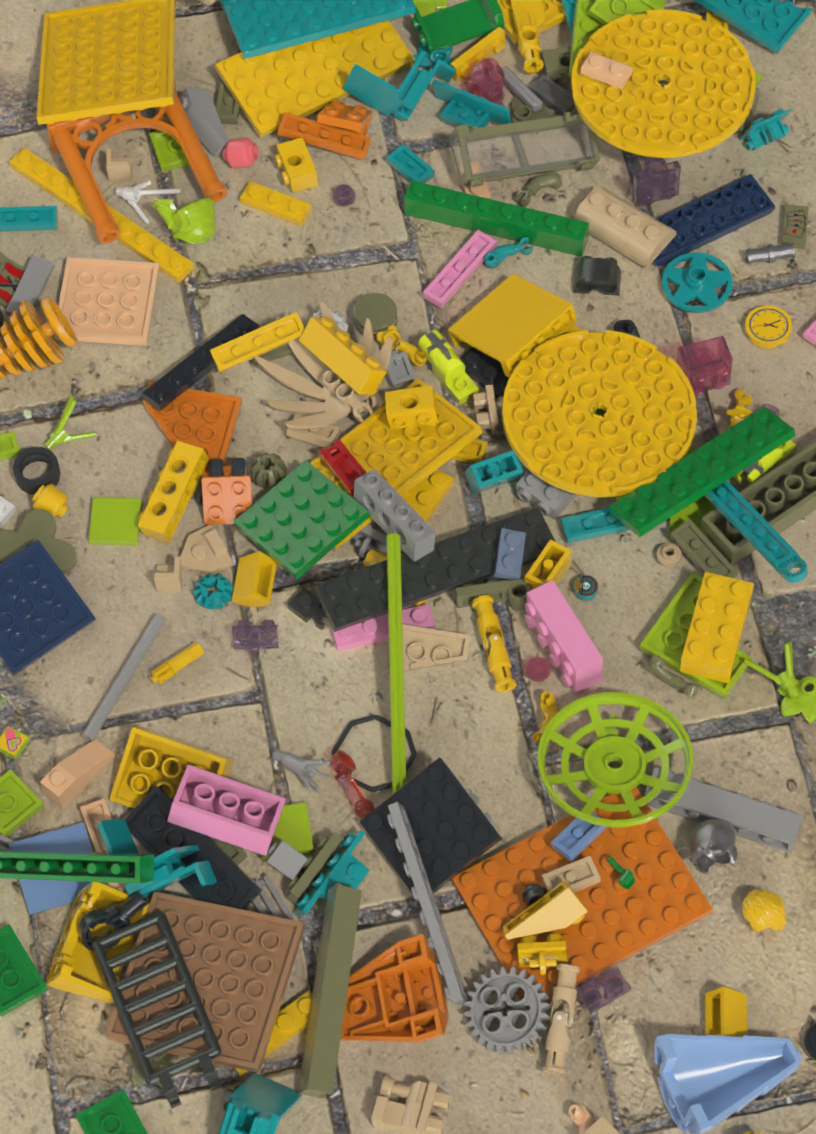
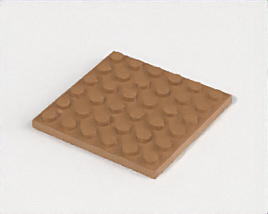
M154 891L145 917L160 911L164 912L167 916L222 1049L220 1056L211 1059L212 1063L260 1073L304 933V922ZM156 924L140 931L135 948L163 936L159 925ZM165 946L130 961L125 978L171 959L172 956L168 947ZM174 968L122 991V994L127 1004L181 981L177 969ZM185 990L132 1013L131 1016L135 1026H138L189 1004L190 1000ZM115 1005L105 1037L107 1040L131 1045ZM195 1013L142 1035L140 1039L144 1048H149L200 1025ZM202 1036L166 1053L189 1058L209 1049L205 1037Z

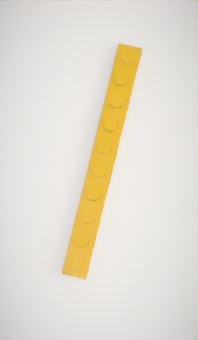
M25 147L9 161L12 169L93 224L72 179ZM107 204L121 232L119 238L116 239L118 242L147 262L159 263L160 271L178 283L195 269L193 262Z

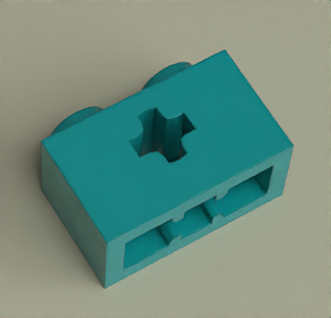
M512 450L470 465L464 473L474 495L518 479L523 473V469L518 457Z

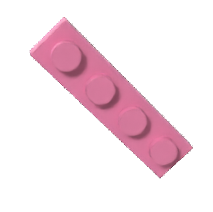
M477 230L423 291V298L442 309L483 263L486 254L491 253L497 247V241Z
M429 604L402 610V624L435 629ZM388 613L336 632L332 628L337 651L389 640Z

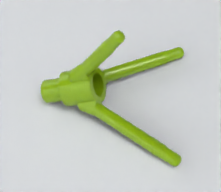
M73 396L69 397L57 427L49 435L50 438L44 443L45 447L49 450H52L56 445L59 446L62 442L67 443L97 435L94 431L69 436L63 428L76 404Z
M791 641L784 644L786 671L778 676L749 659H744V663L774 680L778 685H782L783 689L787 690L790 698L799 695L796 687L798 683L793 673V648Z

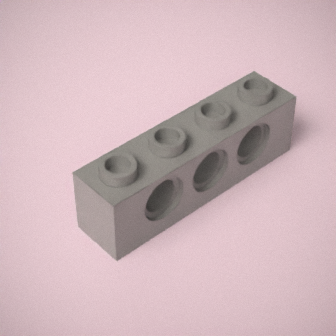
M375 469L355 480L354 500L368 510L370 517L387 534L398 533L400 535L401 549L414 562L434 551L436 532Z

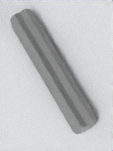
M507 66L498 70V77L532 111L537 112L542 109L543 102Z

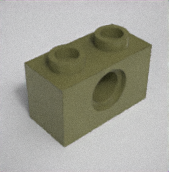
M571 46L542 51L543 73L558 85L571 82L572 77H569Z

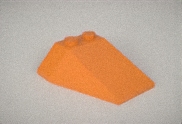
M424 934L397 942L349 977L341 1041L423 1042L445 1034L449 1013L442 977L436 966V958Z

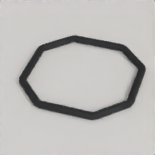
M371 715L348 723L332 750V757L337 773L341 778L370 792H377L391 788L392 782L371 787L344 774L337 756V751L352 726L377 720L391 727V721L379 715ZM405 728V735L412 753L406 763L407 772L417 752L410 731Z

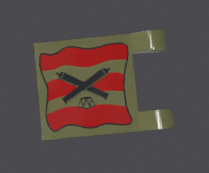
M1 252L0 305L7 308L26 268L10 260Z

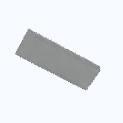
M32 256L6 309L7 316H11L14 311H18L21 314L19 305L23 300H27L36 307L55 267L54 262Z

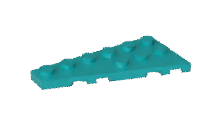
M694 0L776 54L781 51L813 10L809 7L802 9L793 6L794 2L788 0L785 3L778 0Z

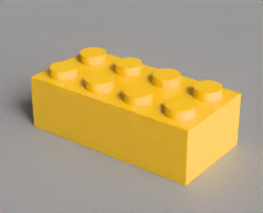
M709 572L704 573L681 657L680 672L730 683L752 600L754 583Z

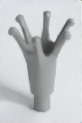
M278 749L273 753V759L281 762L284 767L297 774L306 784L308 791L312 789V786L316 792L320 791V788L311 778L313 774L329 779L328 774L319 772L315 769V766L330 765V760L323 762L322 759L306 760L289 752L284 753Z

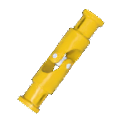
M482 595L473 599L472 607L476 609L478 616L476 622L483 647L488 654V667L495 679L494 689L499 693L509 692L517 686V683L512 678L510 671L512 665L505 647L500 621L493 609L494 599L490 595Z

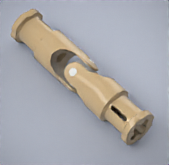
M557 964L556 969L559 971L557 986L553 989L550 1024L552 1026L547 1034L545 1049L548 1052L546 1066L542 1068V1072L563 1076L566 1075L564 1065L566 1053H569L570 1048L569 1027L572 1026L577 997L575 985L577 974L580 973V967ZM561 1004H568L570 1012L565 1014L562 1011L556 1012V1009Z

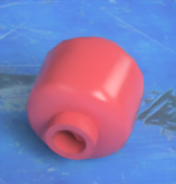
M250 138L230 139L223 149V157L232 168L251 167L258 159V147Z

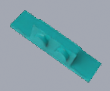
M433 80L432 85L435 97L449 103L440 113L442 121L454 126L468 124L469 130L472 126H477V128L485 127L490 120L500 124L512 123L509 109L505 106L470 94L466 90L455 88L448 83Z
M361 830L349 832L345 835L340 843L342 847L326 861L327 867L311 881L312 887L308 893H303L296 901L297 907L293 911L295 916L306 915L319 897L326 902L328 889L337 883L357 889L370 870L351 853L364 837L365 832Z

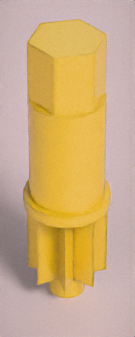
M194 642L170 660H166L162 665L151 671L153 676L150 677V681L153 684L156 682L160 685L171 677L177 675V672L204 654L203 648L199 643Z

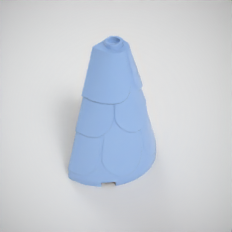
M666 1034L657 1036L654 1045V1062L656 1065L660 1064L659 1073L661 1075L657 1077L664 1103L678 1128L683 1133L689 1132V1134L709 1132L730 1115L742 1110L759 1095L764 1096L797 1071L802 1062L799 1050L794 1047L789 1038L749 1035L732 1037Z

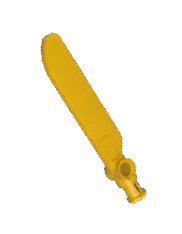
M510 0L518 39V50L525 60L523 64L524 70L528 73L539 72L544 66L543 60L539 56L541 52L539 29L545 23L546 18L542 0Z

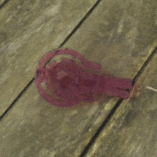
M484 58L474 63L472 66L474 78L465 82L467 91L470 94H474L481 90L483 98L495 104L503 105L502 100L505 96L503 92V78L505 74L497 60L494 58Z

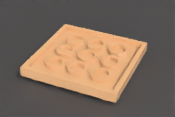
M67 257L58 307L70 323L78 341L148 346L160 265L159 263ZM56 333L53 334L55 340H61Z

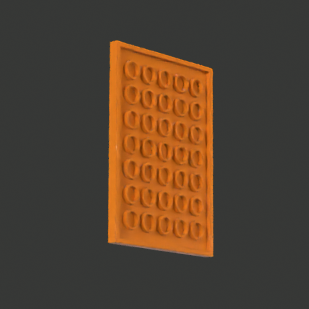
M637 787L631 790L635 801L643 797ZM610 794L601 800V803L625 804L621 794ZM648 804L639 807L643 816L652 813ZM596 808L593 812L603 819L626 820L632 818L629 811L611 812ZM570 815L466 869L452 879L454 886L500 965L504 966L508 973H510L512 967L518 969V975L522 970L527 971V979L532 975L537 978L535 984L541 983L544 986L540 993H547L549 995L543 1003L553 997V989L557 986L559 973L556 969L557 965L556 967H546V975H541L540 967H519L518 943H521L522 937L507 939L502 928L528 908L522 898V893L527 886L538 884L541 887H545L542 880L543 874L591 856L601 878L600 883L576 892L585 903L588 911L579 923L571 924L567 928L533 934L537 942H547V936L550 934L561 935L562 940L566 941L567 964L580 967V973L577 974L576 985L713 913V908L657 819L629 827H607L570 862L554 850L551 842L576 819V817ZM610 856L621 867L633 872L635 883L629 890H626L617 882L620 874L607 861ZM524 990L517 991L521 1000L525 995Z

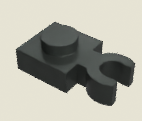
M303 588L287 604L288 609L306 623L312 618L315 626L323 630L324 623L320 619L322 617L328 619L322 608V604L319 598Z

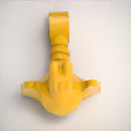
M743 388L738 389L734 394L735 409L726 411L727 415H731V425H728V429L754 413L745 408L752 404V395L745 396Z

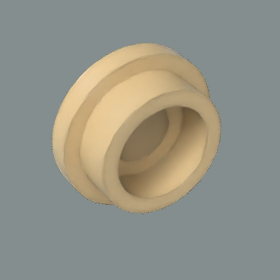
M666 543L657 550V559L665 567H673L681 560V550L675 544ZM670 552L673 553V555L668 556L665 553Z

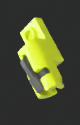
M432 330L431 333L420 338L418 342L419 347L432 364V373L458 405L473 398V394L479 393V388L465 373L464 363L438 330Z
M791 440L787 441L736 474V480L741 483L745 478L748 479L747 488L784 463L796 451L797 444Z

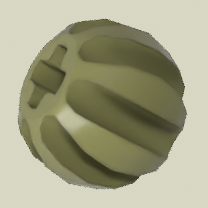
M267 452L262 453L261 457H256L252 462L250 471L252 479L262 488L266 486L273 488L286 476V464L275 453L270 455Z

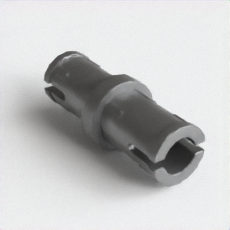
M793 242L777 246L768 244L764 248L747 249V262L750 265L765 261L774 263L778 259L795 258Z

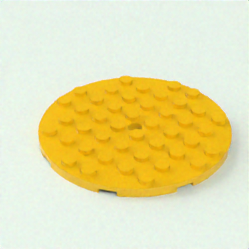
M657 9L646 10V14L635 16L628 14L619 17L589 37L588 43L583 49H580L572 69L571 87L574 104L579 115L587 126L600 138L619 149L633 154L656 158H675L711 149L728 139L740 128L753 105L756 76L754 67H752L749 60L748 52L741 42L727 29L718 23L713 25L702 20V16L678 10ZM590 52L632 67V74L623 89L581 74V67ZM665 80L669 83L662 87L658 82Z
M582 330L550 339L536 347L534 352L525 360L522 359L511 374L505 388L502 418L505 434L512 450L523 465L541 480L556 488L577 495L616 497L627 495L631 491L638 489L641 485L654 482L661 472H667V468L686 456L695 435L697 410L696 398L687 376L671 357L667 358L658 351L657 346L644 339L622 332L605 330V333H589L588 330ZM601 409L606 413L602 417L601 415H596L593 411Z

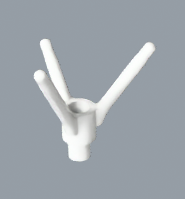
M146 181L134 187H117L116 195L121 196L124 200H128V203L135 209L141 219L148 224L149 220L137 205L142 195L180 193L181 190H140L151 185V181Z

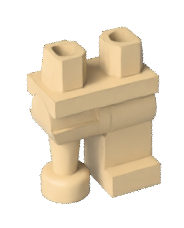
M384 1076L380 1096H377L371 1117L372 1125L374 1128L403 1134H442L445 1119L433 1116L434 1109L448 1111L451 1103V1094L438 1090V1086L435 1083L429 1082L428 1084L416 1081L411 1086L395 1084L393 1077ZM392 1095L405 1098L406 1101L405 1104L389 1101Z

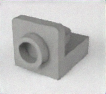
M398 350L391 352L387 375L392 387L415 379L406 351L399 353Z

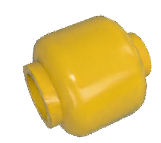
M53 484L42 485L32 498L34 510H46L54 518L56 516L62 518L69 508L66 504L68 495Z

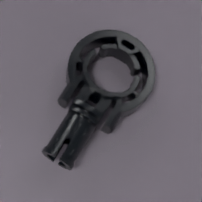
M137 891L122 904L111 903L106 908H97L87 913L78 925V935L83 945L88 950L94 951L92 942L99 938V936H92L90 928L94 929L98 924L106 923V925H111L106 934L131 924L130 918L148 905L142 893ZM120 940L105 946V951L117 945Z

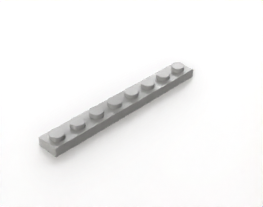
M395 802L388 805L390 814L387 815L388 821L392 829H396L398 838L395 839L399 852L404 853L406 862L403 863L407 876L409 878L412 877L414 887L411 888L416 902L420 901L423 910L420 912V918L425 927L428 926L431 936H428V942L432 951L437 953L439 960L436 961V966L440 975L445 977L447 986H444L446 996L449 1001L462 1006L469 999L405 807Z

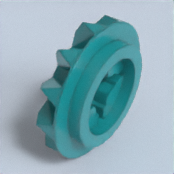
M211 572L205 577L201 575L200 580L195 582L193 594L196 602L203 608L219 609L231 600L233 587L230 580L225 578L222 573L215 575ZM217 584L218 592L214 591L209 596V590L207 588H213Z

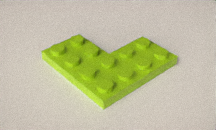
M692 572L641 642L639 650L651 657L655 655L664 659L665 665L726 699L749 666L744 663V659L747 658L752 661V657L738 649L729 684L680 672L681 657L703 577Z

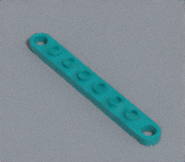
M728 481L705 495L786 581L796 583L807 577L808 568L805 560L803 561L784 538ZM793 568H800L797 573L789 572Z

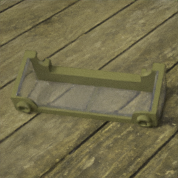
M566 112L563 116L481 128L472 126L470 130L468 124L456 126L448 137L462 185L470 184V187L482 186L483 182L575 168L586 171L593 169L600 161L595 133L587 126L578 113L570 114V112Z

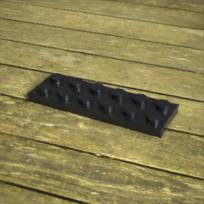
M156 785L125 819L130 833L151 854H154V857L175 847L197 845L199 850L180 859L181 862H184L185 866L188 867L196 862L209 861L217 882L212 885L202 886L197 874L194 873L180 880L179 883L198 901L245 910L261 893L262 889L209 836L167 822L173 800Z

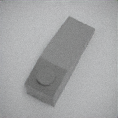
M186 87L181 96H179V99L200 141L213 156L218 157L228 141L210 91Z

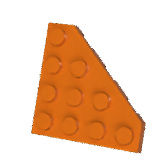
M149 382L147 389L150 386H152L154 382ZM187 389L161 411L143 400L144 407L173 448L176 442L180 441L204 449L209 460L200 480H202V477L210 476V462L212 459H223L225 464L242 406L241 397Z

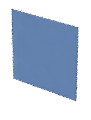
M84 822L9 843L10 850L93 852ZM19 879L30 915L73 903L81 889L90 883L82 881Z

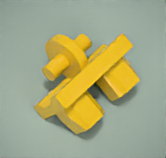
M550 934L547 936V942H537L536 937L533 935L523 936L521 943H518L519 967H540L541 975H546V967L567 964L566 941L562 940L560 934Z

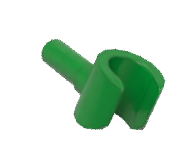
M610 856L607 861L620 874L617 882L623 888L629 890L635 883L633 872L621 867Z

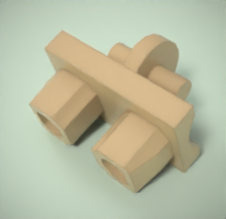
M485 385L486 392L473 394L474 409L487 408L488 411L476 413V423L481 429H490L491 435L498 434V416L503 420V396L498 397V402L495 403L493 385Z

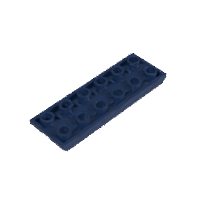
M749 174L657 218L656 220L676 230L677 235L653 262L656 266H663L678 256L690 253L769 215L775 209V205L754 177Z

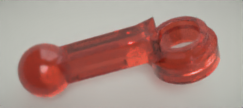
M338 750L330 761L332 768L337 773L335 778L353 803L356 816L363 819L375 809L374 804L364 797L351 777L352 772L356 769L353 759L346 752Z

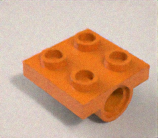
M332 101L318 114L317 123L366 136L373 111L367 110L365 106L361 105L352 107L345 105L342 101Z

